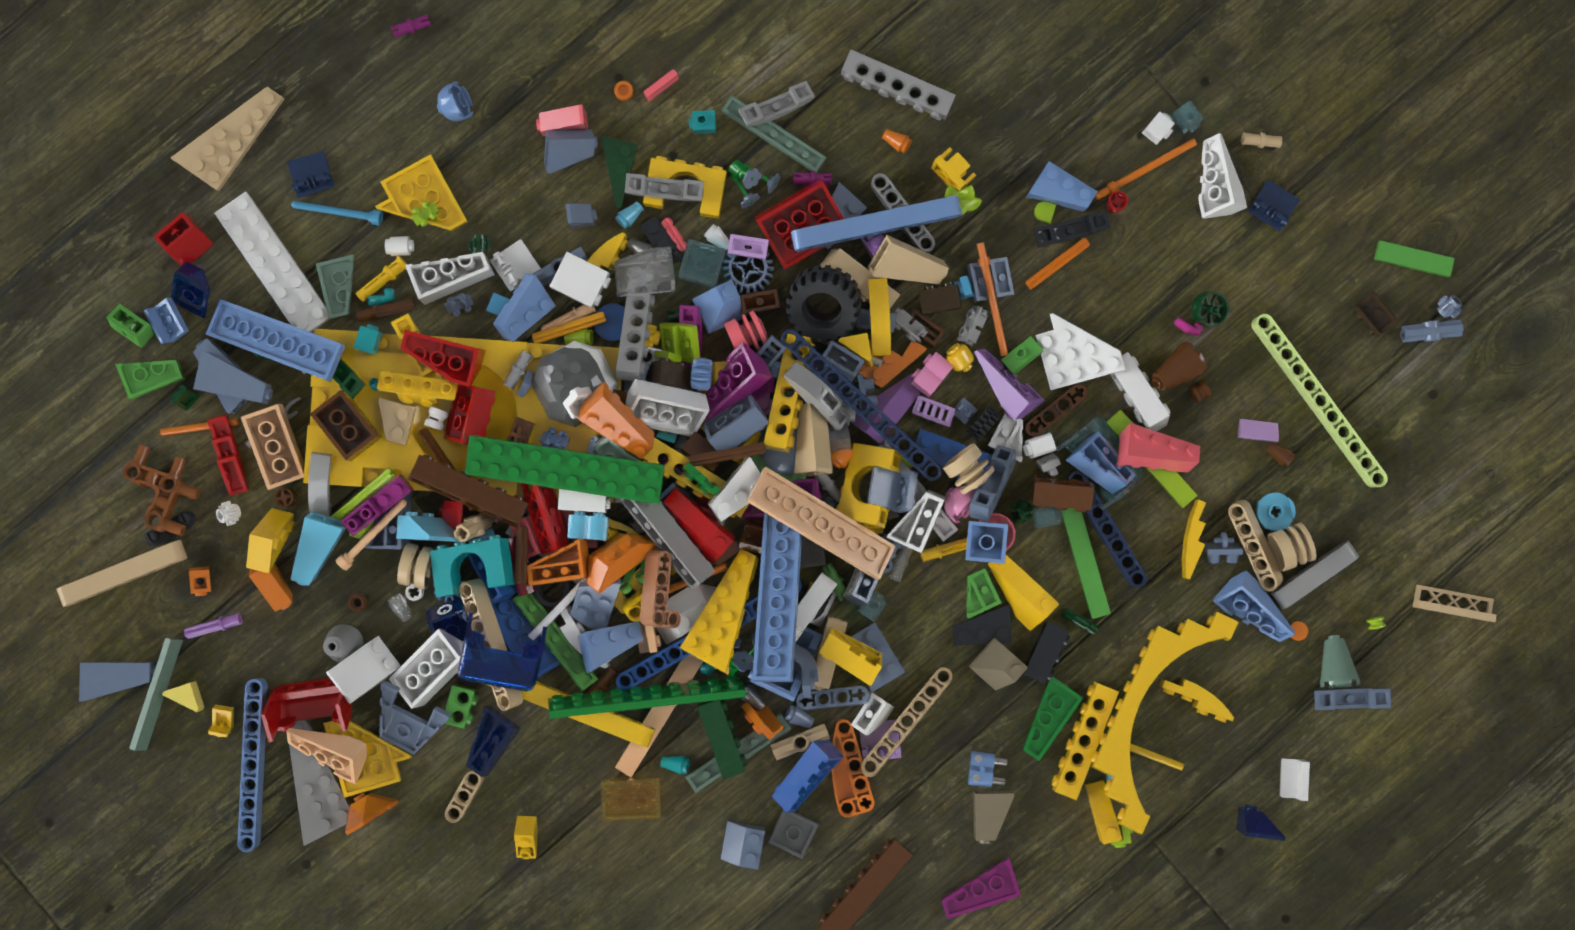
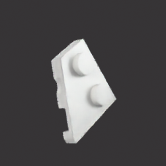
M1004 413L988 446L996 449L997 445L1014 449L1016 450V461L1022 462L1023 420L1011 419Z

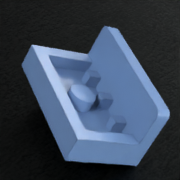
M166 298L155 307L144 310L161 344L175 342L189 331L172 298Z

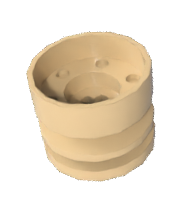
M975 443L961 450L942 467L950 478L957 475L960 476L955 485L958 487L964 484L960 488L962 494H966L981 486L995 471L992 465L983 469L989 463L987 459L981 462L977 461L982 452Z
M1297 523L1294 527H1287L1286 533L1281 529L1268 534V545L1281 571L1297 567V561L1302 565L1306 564L1307 561L1316 560L1314 542L1307 528L1302 523Z

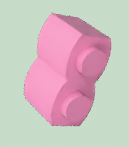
M937 352L933 356L929 354L923 361L925 364L923 369L920 370L918 368L911 376L914 379L911 384L928 398L954 367Z

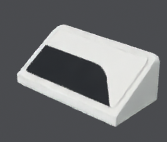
M832 591L809 623L819 627L822 625L836 597L835 591Z

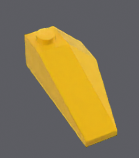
M1007 555L1005 556V564L988 563L1015 617L1029 631L1045 620L1059 605L1049 593Z

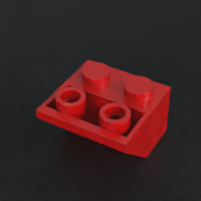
M184 212L180 213L153 236L165 252L184 269L215 245L192 217Z

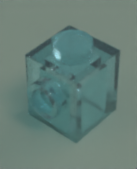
M1188 101L1171 115L1184 134L1189 130L1191 133L1201 126L1199 123L1204 119L1191 101Z
M1048 506L1047 508L1032 510L1035 528L1061 524L1060 520L1063 519L1062 511L1055 507Z
M875 591L874 594L872 593L868 604L860 606L858 612L875 622L887 604L884 601L885 596Z

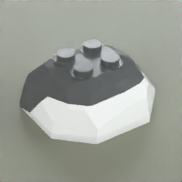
M574 340L539 359L531 385L549 419L577 427L583 423L578 418L572 419L563 405V402L570 395V391L576 387H589L593 393L605 381L613 392V389L617 390L618 382L601 349Z

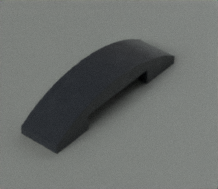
M1102 210L1080 218L1035 228L1033 232L1037 246L1040 248L1092 235L1110 229L1111 225L1106 210Z

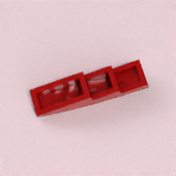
M224 414L209 418L207 423L218 457L217 464L229 496L248 491L245 471L228 415Z

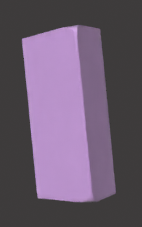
M1239 419L1237 438L1279 442L1278 423Z

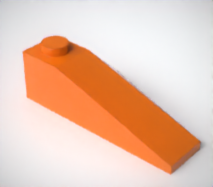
M365 793L360 794L354 798L355 802L349 807L345 833L349 835L385 813L386 810L396 806L399 801L375 793L365 795Z

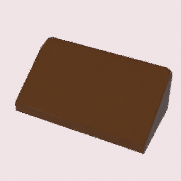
M777 289L739 295L743 314H747L752 310L758 312L780 308Z
M694 432L681 451L691 456L716 451V449L708 440ZM720 462L702 466L713 473Z

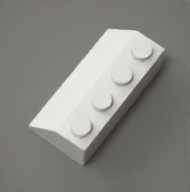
M635 379L627 393L625 404L649 428L691 436L694 432L698 431L710 411L706 394Z
M437 629L389 680L393 685L400 688L399 693L411 709L424 706L473 655L461 640L442 629Z

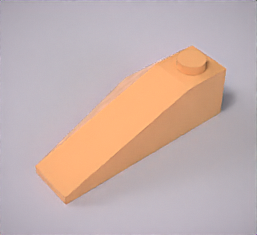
M293 728L286 730L290 745L307 756L313 755L321 766L324 767L326 764L334 769L333 774L353 784L357 783L367 758L366 743L362 740L350 736Z

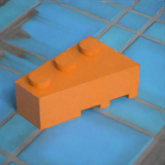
M578 539L553 554L547 555L528 565L529 586L586 579L589 556L587 539Z

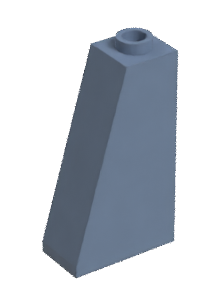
M206 338L196 345L193 353L198 362L201 351H204L243 370L213 340ZM217 394L226 412L235 415L249 401Z
M201 351L193 389L268 404V400H271L273 393L272 385L211 353Z
M156 661L80 662L79 701L91 700L150 683L156 668Z

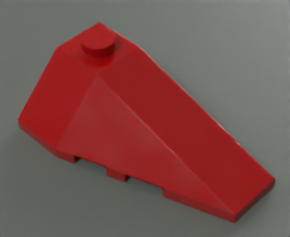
M408 330L404 332L400 347L401 350L439 373L448 381L471 387L481 370L485 350Z

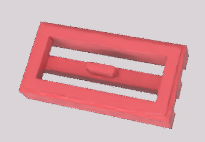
M672 69L644 91L646 99L650 102L679 80L677 72Z

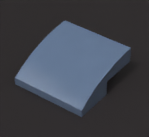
M1007 257L991 259L989 268L996 298L1014 295ZM979 262L968 264L967 270L974 293V302L989 300L982 267H979Z

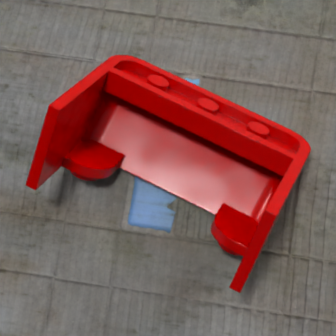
M330 678L283 684L275 687L270 694L261 717L268 741L273 742L277 731L286 732L288 728L294 726L296 721L332 716V720L339 723L342 732L347 730L352 717V707Z

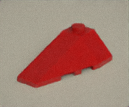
M677 487L663 501L676 523L687 533L688 538L699 548L700 553L711 564L722 556L734 542L735 536Z

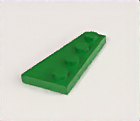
M1052 676L1045 688L1023 750L1040 761L1083 697Z

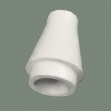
M713 224L704 234L707 238L706 240L721 248L723 251L728 249L729 239L719 226Z

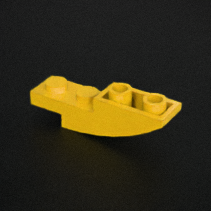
M622 232L605 242L587 262L601 269L604 267L609 271L612 267L615 268L619 261L617 256L627 246V235Z
M1181 678L1179 685L1160 679L1158 686L1164 688L1162 692L1173 696L1175 692L1182 694L1181 698L1190 702L1194 699L1192 706L1197 708V713L1208 716V713L1214 714V719L1225 723L1227 719L1233 721L1234 717L1226 706L1201 686Z

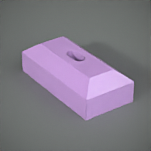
M730 234L728 254L766 260L769 240ZM745 246H750L752 249H745Z

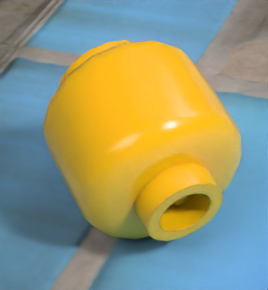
M956 343L947 350L946 360L954 366V371L966 372L972 368L974 355L965 344Z

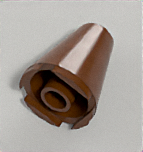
M1181 343L1152 375L1154 387L1166 390L1203 376L1205 374L1204 371L1207 370V365L1201 352H1195L1192 349L1194 345L1191 343Z

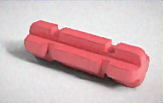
M669 217L665 218L661 222L664 229H667L668 235L674 244L677 245L676 247L679 252L686 251L688 245L683 241V237L676 226H673L672 220Z

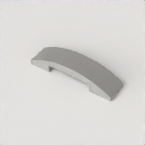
M807 81L790 87L786 93L756 104V102L739 108L738 111L747 127L755 126L793 112L814 99L815 95Z
M626 173L625 193L667 200L702 201L704 181L672 180Z
M312 452L308 478L309 511L329 517L332 516V504H330L332 454Z

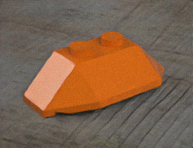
M617 533L588 556L587 584L597 593H602L644 560L650 550H656L658 547L648 536Z

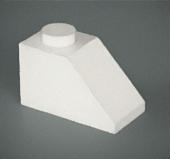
M871 693V699L868 703L864 704L851 726L868 736L885 723L894 707L874 693Z

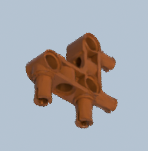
M139 445L134 459L124 466L122 473L132 483L155 490L156 494L151 506L147 508L144 523L154 531L161 533L168 531L182 536L186 526L170 520L178 498L182 495L197 500L200 495V489L186 485L182 480L181 474L187 461L175 457L170 472L164 473L146 467L145 462L151 449ZM137 469V475L131 478V472ZM174 481L173 488L167 490L168 483ZM159 517V523L153 526V519Z

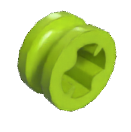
M1384 616L1367 619V623L1370 624L1368 629L1373 630L1386 627V624L1383 623Z

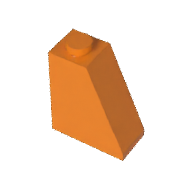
M275 563L269 573L250 569L249 577L275 612L280 609L285 610L291 605L293 594Z

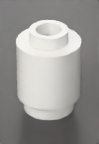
M409 236L385 239L386 254H391V256L411 255V251H414V241L410 240Z

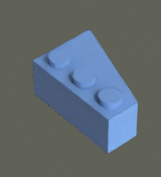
M1099 431L1084 440L1066 459L1067 462L1112 494L1128 485L1136 476L1128 465L1123 467L1117 466L1118 453Z

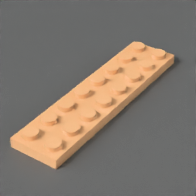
M767 467L763 468L747 499L748 503L876 580L881 579L896 547Z

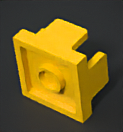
M949 147L941 156L939 155L934 160L931 169L947 186L952 185L960 191L976 177V174L973 172L964 181L962 178L966 175V170L970 167V164L958 152L948 161H945L952 153V148Z

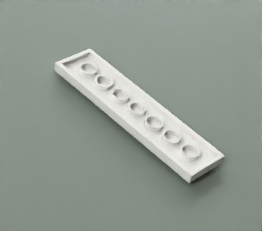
M244 192L214 213L292 326L312 332L330 320L326 305L247 192Z

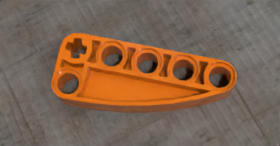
M847 718L838 719L834 728L832 744L844 757L832 769V780L839 813L843 817H852L871 811L874 807V799L868 778L862 773L863 760L853 726H851L852 723ZM843 722L849 724V729L846 732H841L838 729L839 725ZM847 741H852L855 746L853 750L848 751L844 749V744ZM852 760L860 762V766L857 769L850 768L849 764ZM857 779L865 780V785L862 788L855 786ZM863 798L871 800L867 806H864L863 803L860 804V802H863ZM844 803L852 805V809L848 812L843 811L841 807Z

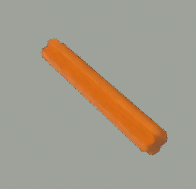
M1082 238L1026 280V286L1032 290L1090 246L1089 241L1086 238Z

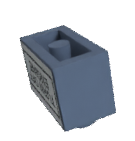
M855 568L843 598L857 606L868 604L878 580Z

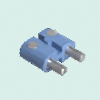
M971 751L968 785L990 788L992 784L1005 785V782H999L1005 781V778L993 777L994 764L1006 766L1007 763L1004 762H1007V759L995 758L993 753Z

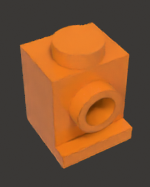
M209 566L189 568L191 594L195 593V596L207 595V592H211ZM198 578H203L204 582L202 584H198L196 580Z

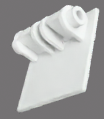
M521 239L501 253L499 251L493 254V258L489 260L510 292L519 287L525 273L533 274L541 269Z

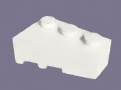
M750 457L743 459L726 483L722 485L721 490L708 503L717 520L723 521L749 504L747 499L760 476L759 470Z
M928 489L913 506L912 510L901 519L886 537L922 553L946 497Z

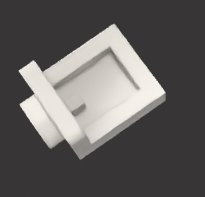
M576 387L572 389L570 395L563 402L572 419L579 418L580 404L592 394L589 387Z

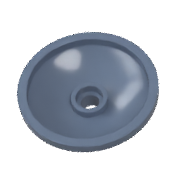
M767 427L762 433L760 443H764ZM781 427L778 430V434H784L787 428ZM794 429L793 436L795 437L793 448H790L789 453L766 449V453L761 454L767 466L780 474H794L797 429Z

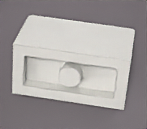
M1281 759L1280 797L1308 801L1310 762L1302 759Z

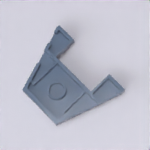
M384 680L380 688L382 690V697L380 698L382 713L380 715L379 738L414 755L452 714L436 706L428 722L394 705L400 688Z

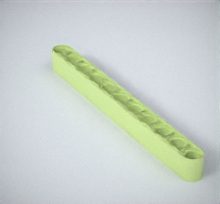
M1268 314L1255 317L1251 323L1252 329L1365 484L1371 488L1384 486L1388 480L1387 474L1273 318ZM1260 319H1263L1266 322L1265 328L1260 327ZM1272 334L1277 337L1276 344L1270 340ZM1283 350L1288 352V359L1282 357ZM1294 365L1300 369L1298 375L1293 372ZM1305 381H1309V382H1310V384H1311V389H1310V390H1307V389L1304 387ZM1317 396L1322 398L1321 406L1316 403ZM1328 412L1334 415L1332 422L1327 418ZM1340 427H1342L1345 430V435L1343 437L1339 435ZM1351 443L1356 445L1354 453L1350 450ZM1363 458L1368 462L1366 468L1361 464ZM1374 474H1377L1379 477L1377 484L1373 481Z

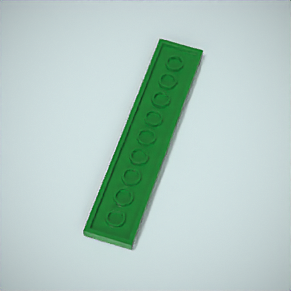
M469 435L465 474L659 504L665 465Z
M728 676L726 679L709 678L707 681L702 682L691 680L684 684L672 682L666 686L653 684L647 688L634 686L629 690L616 688L610 690V692L574 693L571 696L565 697L563 695H554L552 698H548L549 719L746 697V691L741 677Z

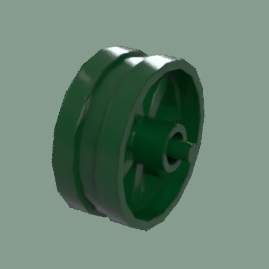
M1201 292L1192 303V316L1201 325L1218 326L1228 316L1229 303L1221 293ZM1213 295L1211 301H1209L1208 296ZM1207 315H1208V323L1204 321V318H1205Z

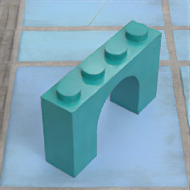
M494 535L489 536V540L483 541V538L473 539L470 544L457 542L454 543V547L441 545L437 546V550L430 551L436 597L460 595V567L463 560L472 553L477 554L484 562L488 588L515 585L508 538Z

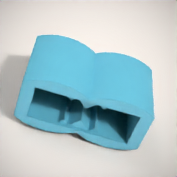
M574 511V515L569 514L567 538L608 540L609 517H605V513L593 512V516H586L585 511Z

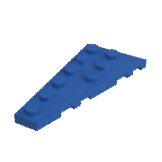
M513 597L492 604L505 645L529 683L560 665V662L539 635L534 641L528 636L534 628L513 602Z

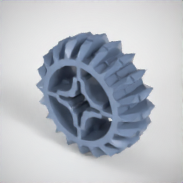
M727 253L730 260L724 259L723 262L728 266L722 267V270L728 271V273L723 276L724 278H731L728 281L732 280L736 289L740 287V294L743 293L744 289H746L747 294L750 293V289H753L755 293L758 286L763 291L764 286L762 283L770 284L766 277L773 278V275L768 273V271H774V267L768 266L773 263L772 259H760L764 265L763 271L754 265L755 258L748 257L745 262H735L740 256ZM751 261V269L754 268V270H749L746 275L745 269L742 267H747ZM732 267L737 268V270L743 273L741 282L734 277ZM751 276H761L758 281L746 284Z

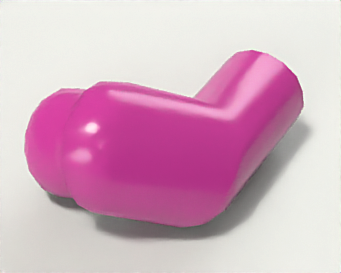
M1181 317L1174 323L1183 332L1193 336H1199L1203 330L1201 324L1195 323L1192 326Z

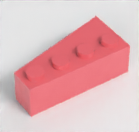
M1132 423L1120 433L1117 466L1131 465L1132 468L1142 466L1154 470L1163 468L1166 471L1188 473L1199 463L1200 446Z

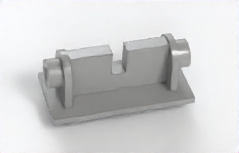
M972 306L967 312L964 326L959 330L957 341L966 342L965 344L969 346L976 344L981 331L975 328L976 326L983 328L988 317V311L980 306Z
M898 308L894 312L896 313L895 328L899 331L900 329L904 330L907 333L905 336L913 343L915 341L921 343L919 337L922 336L924 338L927 335L926 327L917 320L910 325L909 322L913 317L904 309Z

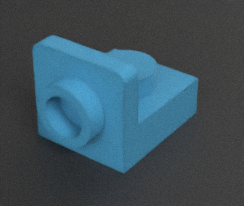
M967 275L960 277L959 281L954 282V285L959 287L961 300L974 296Z

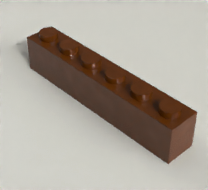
M429 455L418 456L409 475V481L517 528L528 505L527 502H524V498L518 495L513 497L500 487L495 489L482 479L477 481L471 478V475L465 474L464 471L457 472L449 464H439Z
M895 837L892 840L888 839L883 844L881 853L879 855L876 853L870 859L868 868H863L858 873L856 882L854 884L850 883L845 888L843 897L841 899L838 897L832 903L830 912H825L819 918V929L849 930L913 856L912 852Z

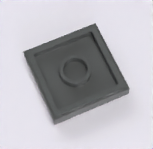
M783 809L768 843L803 859L819 823L797 812L786 813Z

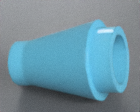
M636 201L629 207L619 211L615 219L621 227L626 229L631 227L644 209Z

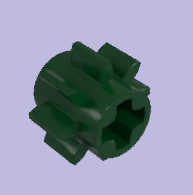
M475 234L473 235V240L468 239V249L472 250V254L483 252L486 255L487 251H491V240H487L486 235Z
M1018 499L1009 506L1012 509L1009 515L1015 522L1024 524L1033 517L1031 514L1033 508L1028 501Z

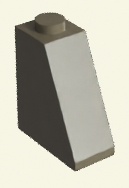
M1012 790L973 791L974 838L980 844H990L991 841L996 840L1014 799Z

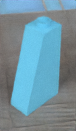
M313 511L305 516L290 580L296 581L299 585L309 586L317 578L346 530L341 520Z

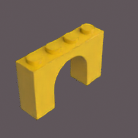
M656 156V159L651 158L648 177L673 180L676 177L688 175L696 178L698 181H704L700 216L720 218L727 171H724L723 167L712 166V168H707L701 163L690 165L686 164V161L675 159V162L667 161V158L662 156ZM644 197V206L657 209L664 208L665 199Z
M854 443L852 448L853 455L845 470V481L841 487V497L836 510L859 524L885 529L889 510L879 505L864 503L859 494V486L863 477L876 466L898 472L902 455L895 449Z

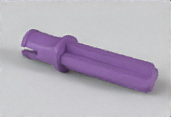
M240 613L226 617L220 616L219 619L185 628L184 635L190 639L219 630L226 631L227 628L242 625V616Z

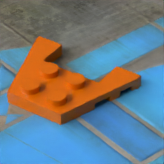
M858 328V330H865V331L868 330V329H864V328ZM911 341L903 356L892 350L891 355L873 356L883 360L881 367L879 368L874 365L870 367L864 363L857 374H863L865 379H873L874 384L882 388L923 354L927 348L916 341L914 343Z

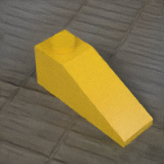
M1104 780L1085 784L1099 840L1103 844H1108L1123 839L1111 800L1105 796Z

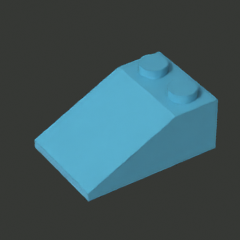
M406 512V515H398L396 539L460 542V540L454 537L453 532L455 530L442 518H435L432 513H422V516H417L418 512Z

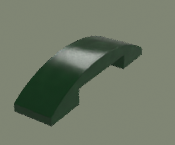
M340 358L332 378L351 399H354L366 384Z

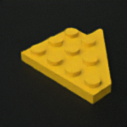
M431 154L381 181L389 199L376 205L377 210L413 220L411 218L413 215L412 210L416 207H419L420 210L423 209L422 203L428 200L430 204L434 202L440 211L437 214L438 218L434 221L430 219L428 225L453 231L468 222Z
M333 720L323 723L326 733L350 736L366 743L367 758L357 783L353 784L339 777L344 798L401 781L397 762L412 758L410 753L379 738V736L352 721L349 722L348 728L344 732H342L341 725Z

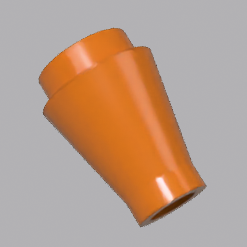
M886 129L882 136V139L899 153H906L912 142L908 135Z

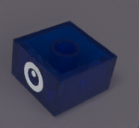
M461 597L426 609V623L432 635L437 629H442L461 640L464 644L475 640Z

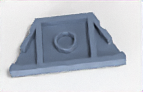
M619 578L600 594L591 588L587 581L580 582L570 615L591 630L607 628L622 579Z

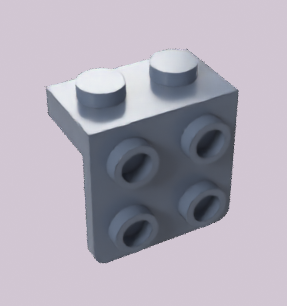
M878 466L874 467L868 503L879 505L898 513L911 511L915 504L914 496L918 485V473L909 471L901 474Z

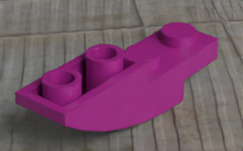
M401 474L341 520V522L351 535L354 536L414 489Z

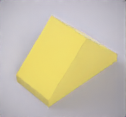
M196 681L166 690L162 694L195 712L204 709V703Z

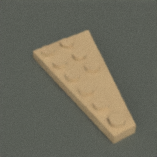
M269 87L264 88L173 155L171 159L217 191H220L282 104L284 98Z

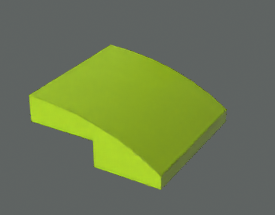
M684 323L659 324L662 351L681 356V361L692 364L694 359L700 358L697 325Z

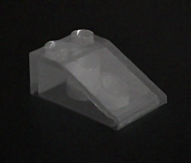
M671 246L650 248L614 261L617 297L675 291Z

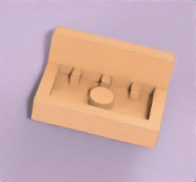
M639 620L643 641L638 643L639 652H658L659 647H661L660 635H656L655 628L657 627L645 626Z

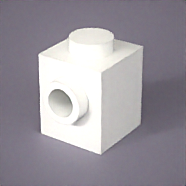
M1159 112L1142 134L1157 145L1162 138L1167 139L1173 132L1171 127L1175 123L1168 114Z

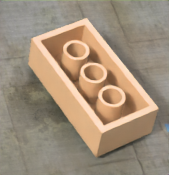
M276 404L241 417L268 490L304 478L305 463L283 404Z

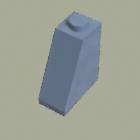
M546 130L544 165L547 173L556 172L594 156V148H597L598 142L592 130Z

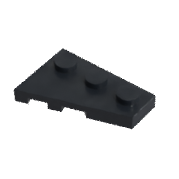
M1010 604L952 626L953 645L989 644L993 638L1000 643H1012Z

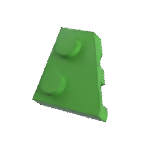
M985 568L967 576V619L1001 604Z

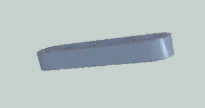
M863 686L811 691V698L807 699H815V703L808 702L807 706L802 704V701L805 700L803 693L798 695L796 703L799 708L806 711L863 705L869 702L871 693ZM861 690L865 693L862 700L858 697H852V694H860ZM846 692L847 700L840 703L838 700L839 694ZM823 694H827L829 697V701L825 705L820 703V697Z

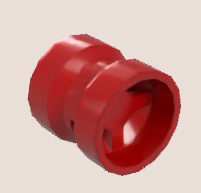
M1122 191L1113 192L1106 200V207L1112 213L1121 212L1128 204V197Z

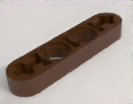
M1076 384L1025 424V433L1030 437H1037L1087 397L1086 387L1082 384ZM1075 388L1077 390L1082 389V397H1075L1073 399L1075 403L1073 404L1072 400L1066 395L1069 394V396H1072L1073 394H1075ZM1061 399L1068 402L1069 406L1066 410H1061L1058 407V402ZM1046 411H1050L1054 415L1051 422H1046L1043 418ZM1039 417L1041 423H1043L1045 427L1043 428V426L1040 425L1036 429L1038 431L1037 433L1030 432V424L1036 425L1039 422L1036 419Z

